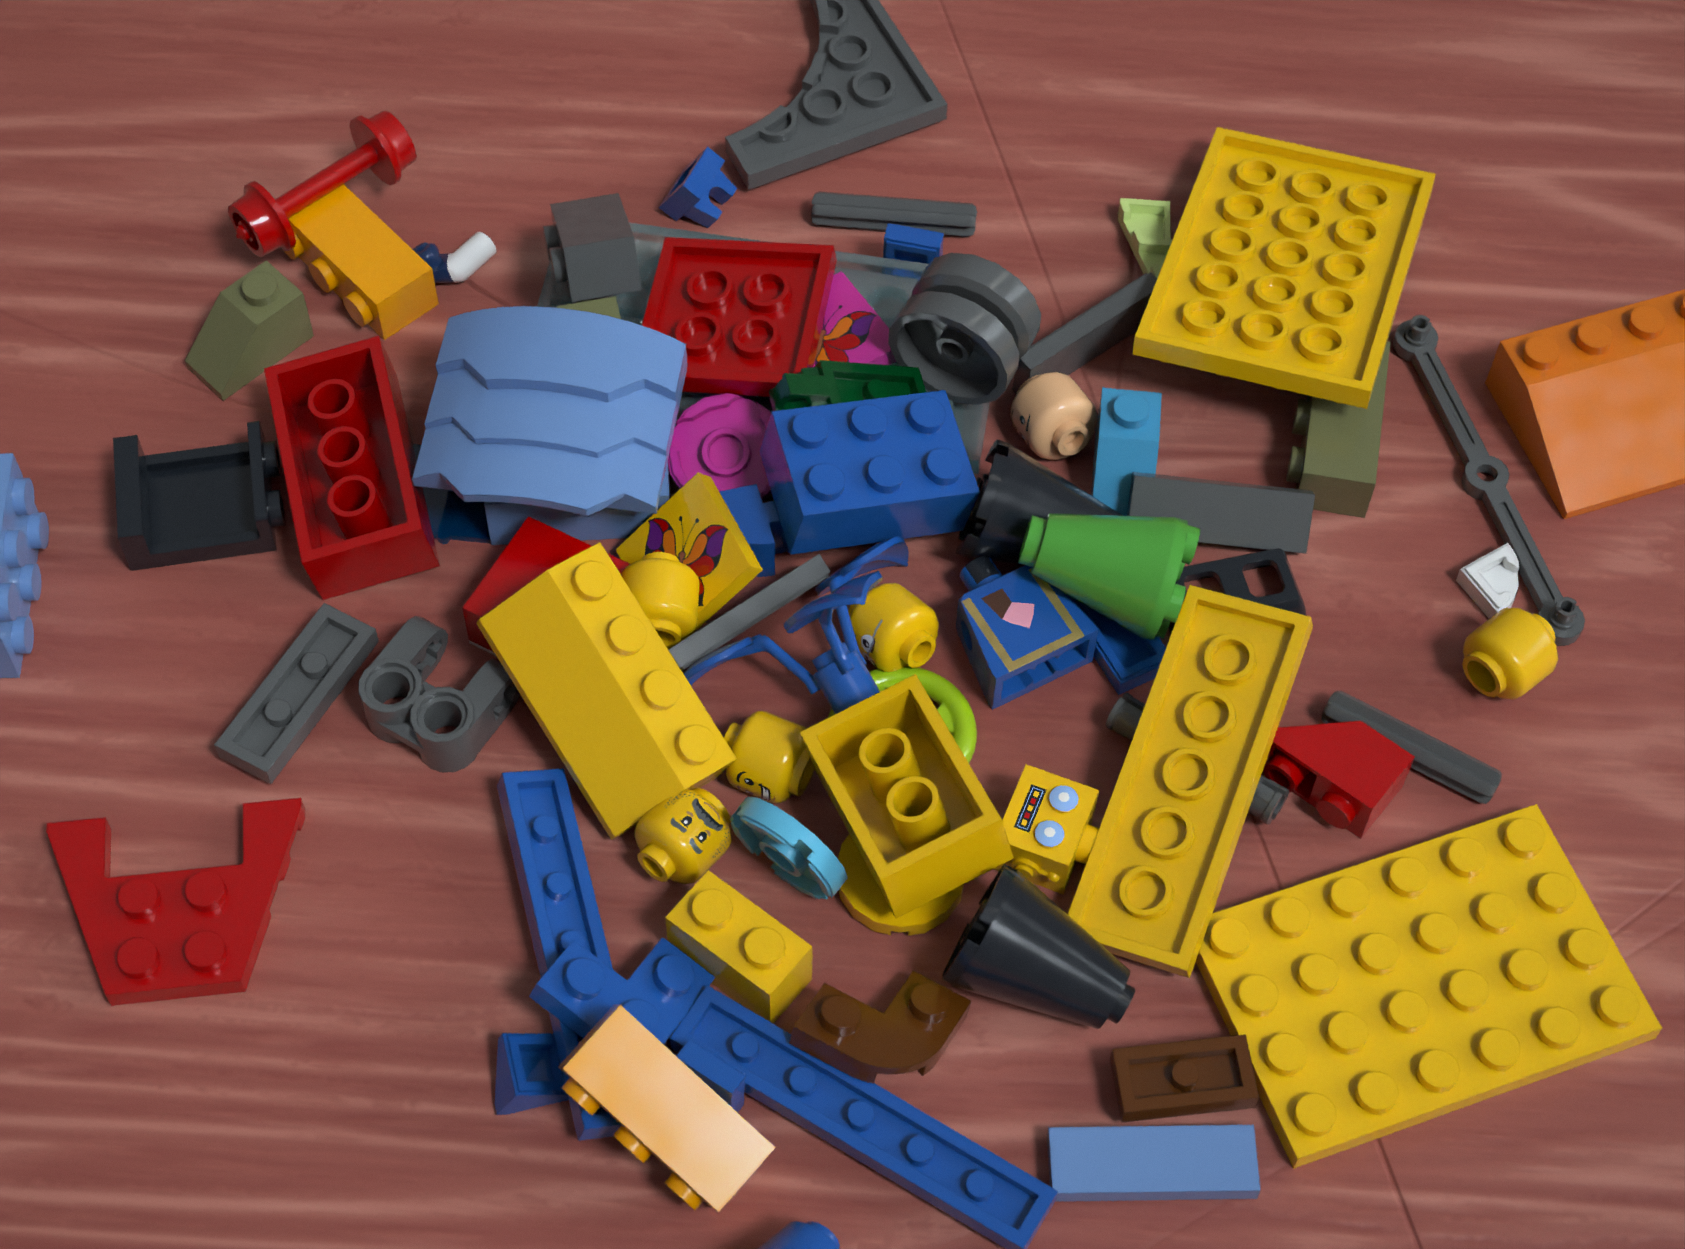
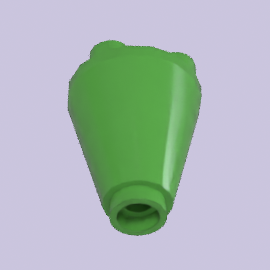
M1049 513L1047 518L1044 519L1032 515L1024 536L1018 563L1032 567L1031 573L1135 635L1149 640H1153L1155 637L1163 639L1168 630L1169 623H1175L1180 613L1186 587L1176 584V582L1180 579L1185 563L1190 565L1199 541L1200 528L1190 526L1187 520L1176 517Z

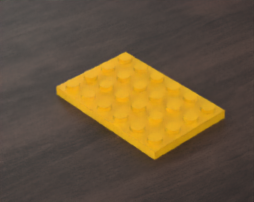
M1217 127L1135 334L1132 354L1220 376L1266 385L1279 390H1287L1330 400L1335 403L1367 409L1430 200L1436 174Z
M1537 804L1212 913L1196 959L1197 966L1230 1036L1246 1034L1259 1097L1293 1169L1653 1040L1662 1030V1026Z

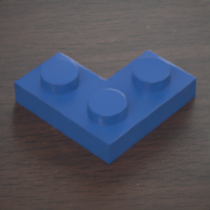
M664 937L661 938L628 980L573 940L537 982L529 997L582 1038L593 1029L614 1004L621 1005L662 1044H665L707 985L710 986L715 977Z

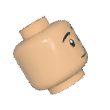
M1059 372L1035 375L1027 379L1016 392L1010 410L1012 424L1034 453L1040 458L1048 460L1063 459L1080 452L1093 436L1098 421L1095 405L1070 376Z

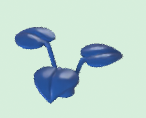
M896 536L882 541L839 568L815 588L818 596H822L831 591V594L811 601L785 621L783 625L787 633H793L818 619L831 649L812 660L817 670L813 675L768 636L758 634L707 654L690 666L683 673L692 685L705 673L728 660L758 652H767L805 684L811 695L821 690L835 714L879 693L880 690L865 666L867 663L859 650L847 605H864L867 592L878 585L883 579L880 571L853 579L854 577L879 568L908 566L909 552L904 539ZM834 609H836L845 642L841 643L831 620Z

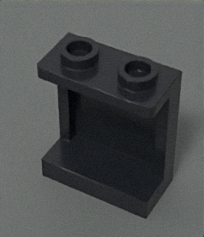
M260 421L247 422L248 442L153 455H144L138 435L113 438L117 533L130 571L277 551L275 527L285 525V512L281 491L272 490L271 477L281 476L280 457L276 441H265Z

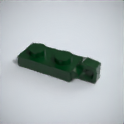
M820 360L814 367L802 368L801 372L797 374L784 373L778 384L769 390V396L773 411L925 393L926 389L919 367Z

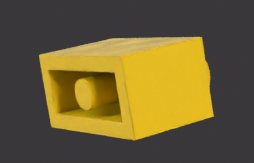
M709 870L665 917L667 940L711 973L715 977L712 982L713 985L737 1003L773 1024L812 980V946Z

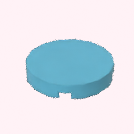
M746 797L731 816L730 824L735 835L744 846L757 856L763 851L774 862L771 866L775 870L774 873L797 890L815 899H827L829 896L832 899L848 879L844 866L834 853L814 833L775 805L758 797Z

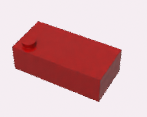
M379 335L264 368L301 563L322 600L439 567L440 563L423 488L414 486L412 481L417 461L398 377Z

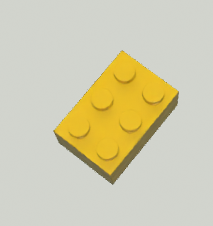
M916 674L800 732L820 781L896 919L1014 859L1000 815Z

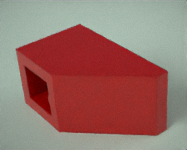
M1363 721L1278 727L1262 772H1264L1266 778L1288 788L1289 793L1293 792L1315 807L1320 816L1330 825L1339 829H1347L1361 839L1403 787L1415 756Z

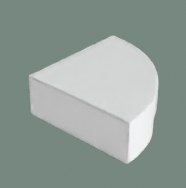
M1506 543L1461 568L1456 581L1488 618H1491L1500 610L1513 605L1519 587V561L1511 546Z

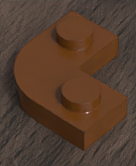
M915 971L911 972L884 1013L824 983L794 1025L789 1044L856 1079L873 1084L877 1073L895 1075L918 1070L924 1076L937 1064L967 1017L972 1001Z

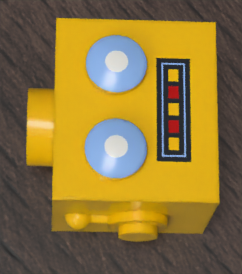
M1026 764L1002 820L1014 859L1004 864L1019 870L1033 884L1064 894L1076 862L1086 865L1099 828L1091 824L1094 818L1099 790ZM1002 865L994 868V870L999 871Z

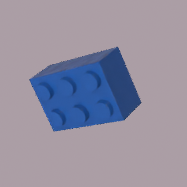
M946 390L771 411L759 451L790 555L878 543L896 536L907 539L963 531L980 493Z

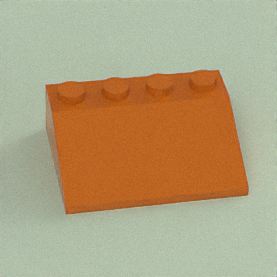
M1685 289L1500 341L1485 384L1563 519L1685 484Z

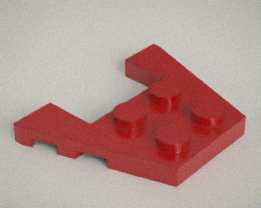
M302 798L243 803L242 864L110 877L111 827L106 817L47 823L46 832L101 985L111 1006L246 992L271 919L270 907L279 881H284L291 861L289 852L297 830L301 831L305 821V807Z

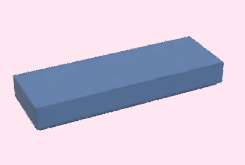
M1254 1125L1048 1128L1047 1147L1050 1187L1058 1191L1055 1202L1257 1199L1261 1191Z

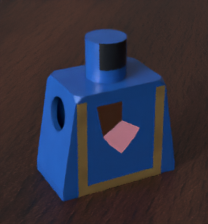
M981 556L969 562L960 572L959 577L969 592L963 594L958 600L956 630L985 699L993 710L1092 662L1098 628L1064 592L1031 573L1032 567L1025 565L1006 575H1002L991 558Z

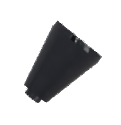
M997 439L994 441L985 461L992 463L989 475L984 474L982 478H977L976 482L980 493L964 530L959 533L958 539L962 540V542L957 547L956 554L971 559L986 556L991 558L992 561L1020 564L1018 563L1019 554L1032 515L1044 519L1047 518L1049 513L1123 515L1011 444Z
M1003 864L978 903L980 907L970 924L967 923L943 971L942 980L950 983L955 988L1095 1029H1100L1107 1019L1117 1024L1126 1012L1136 990L1126 984L1130 970L1019 870Z

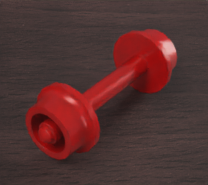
M382 111L368 119L362 115L357 116L350 121L349 125L351 136L357 149L283 195L274 199L256 181L244 185V195L228 206V214L236 230V238L242 239L245 245L259 257H263L278 248L283 251H290L296 245L294 231L288 220L293 215L369 168L382 182L388 185H394L400 181L401 171L412 164L417 157L408 130L388 111Z

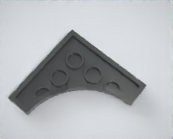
M809 0L817 19L819 47L811 67L802 80V90L787 107L780 105L760 121L725 137V151L748 190L947 119L948 104L879 0Z

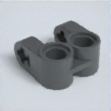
M414 616L400 628L373 663L364 670L359 679L358 691L370 731L378 739L388 743H405L418 751L422 762L430 769L442 773L456 772L466 768L476 759L478 753L518 702L520 693L501 662L495 658L487 661L478 670L463 691L452 687H434L425 682L440 662L446 650L448 633L425 618ZM394 697L404 698L396 704H384L387 700ZM444 726L457 727L454 731L446 734L434 733Z

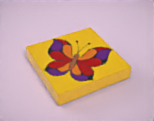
M699 472L657 510V514H653L615 549L620 559L630 564L642 560L649 553H669L676 556L679 562L689 566L699 578L698 621L696 629L689 636L763 570L710 476Z

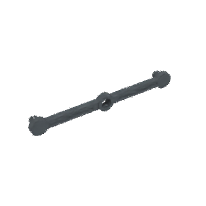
M1416 315L1411 320H1407L1398 326L1393 340L1394 350L1400 357L1412 362L1465 466L1461 479L1463 489L1474 499L1483 501L1504 544L1508 543L1516 554L1519 561L1518 572L1539 611L1538 615L1546 619L1552 626L1556 637L1555 644L1557 646L1570 645L1576 642L1584 629L1585 618L1583 612L1579 609V606H1576L1577 602L1574 599L1563 597L1506 488L1509 480L1508 468L1503 461L1490 456L1435 351L1439 338L1432 323H1429L1430 319L1424 315ZM1480 472L1488 473L1494 480L1483 481L1477 474Z

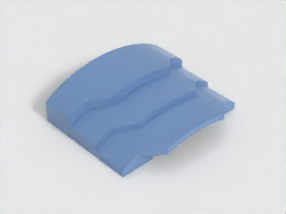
M535 306L497 307L466 312L448 318L436 363L438 375L424 423L425 433L412 477L413 485L453 490L464 502L525 504L572 512L584 516H589L604 508L657 514L688 367L686 344L666 334L630 321L564 308Z

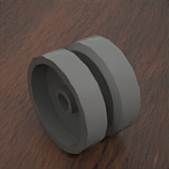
M948 253L935 257L924 269L912 289V296L902 306L889 328L888 345L900 366L919 367L924 386L930 392L946 390L948 399L951 401L980 405L996 401L1007 389L1018 369L1019 360L1029 350L1040 330L1041 312L1034 295L1019 278L999 264L973 254Z

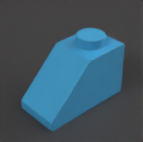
M1102 388L1098 421L1095 429L1091 496L1123 516H1127L1132 472L1156 474L1162 393Z

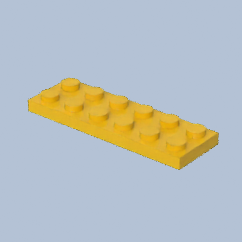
M1189 585L1068 915L1111 954L1190 978L1313 629L1312 617Z

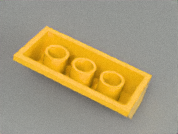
M600 542L546 570L477 621V626L611 840L635 827L651 808L663 800L675 797L687 789L692 790L693 788L703 787L716 779L737 759Z

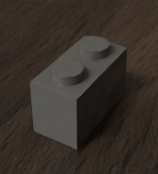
M619 193L550 204L553 225L543 226L549 261H551L555 283L566 282L571 302L642 291L634 235Z

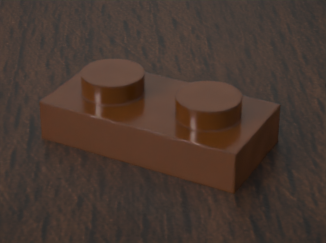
M1246 1034L1112 1049L1110 1063L1121 1123L1256 1108L1259 1094Z

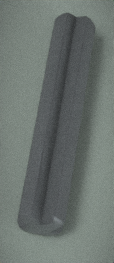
M816 192L812 199L811 218L812 223L815 225L886 230L888 223L941 232L944 235L964 237L973 236L976 229L977 209L973 203L832 192Z
M1335 691L1324 707L1321 718L1324 724L1363 721L1415 756L1411 768L1482 804H1487L1492 799L1501 782L1502 773L1498 769L1343 691Z

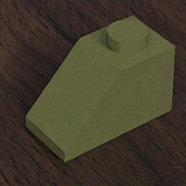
M267 260L220 292L185 359L186 367L222 401L226 400L262 374L264 368L273 366L314 336L303 292Z

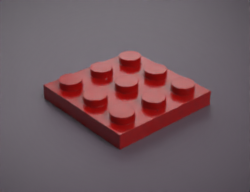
M665 237L642 326L666 334L686 344L688 367L682 392L729 393L734 395L770 397L769 390L778 384L784 373L797 374L801 372L802 368L813 367L837 262L834 245Z

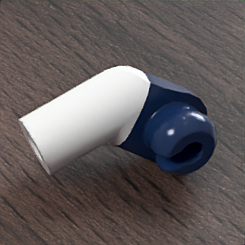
M476 232L454 253L439 254L438 247L435 244H428L426 242L412 249L433 269L435 283L463 282L497 252L493 241L482 232Z

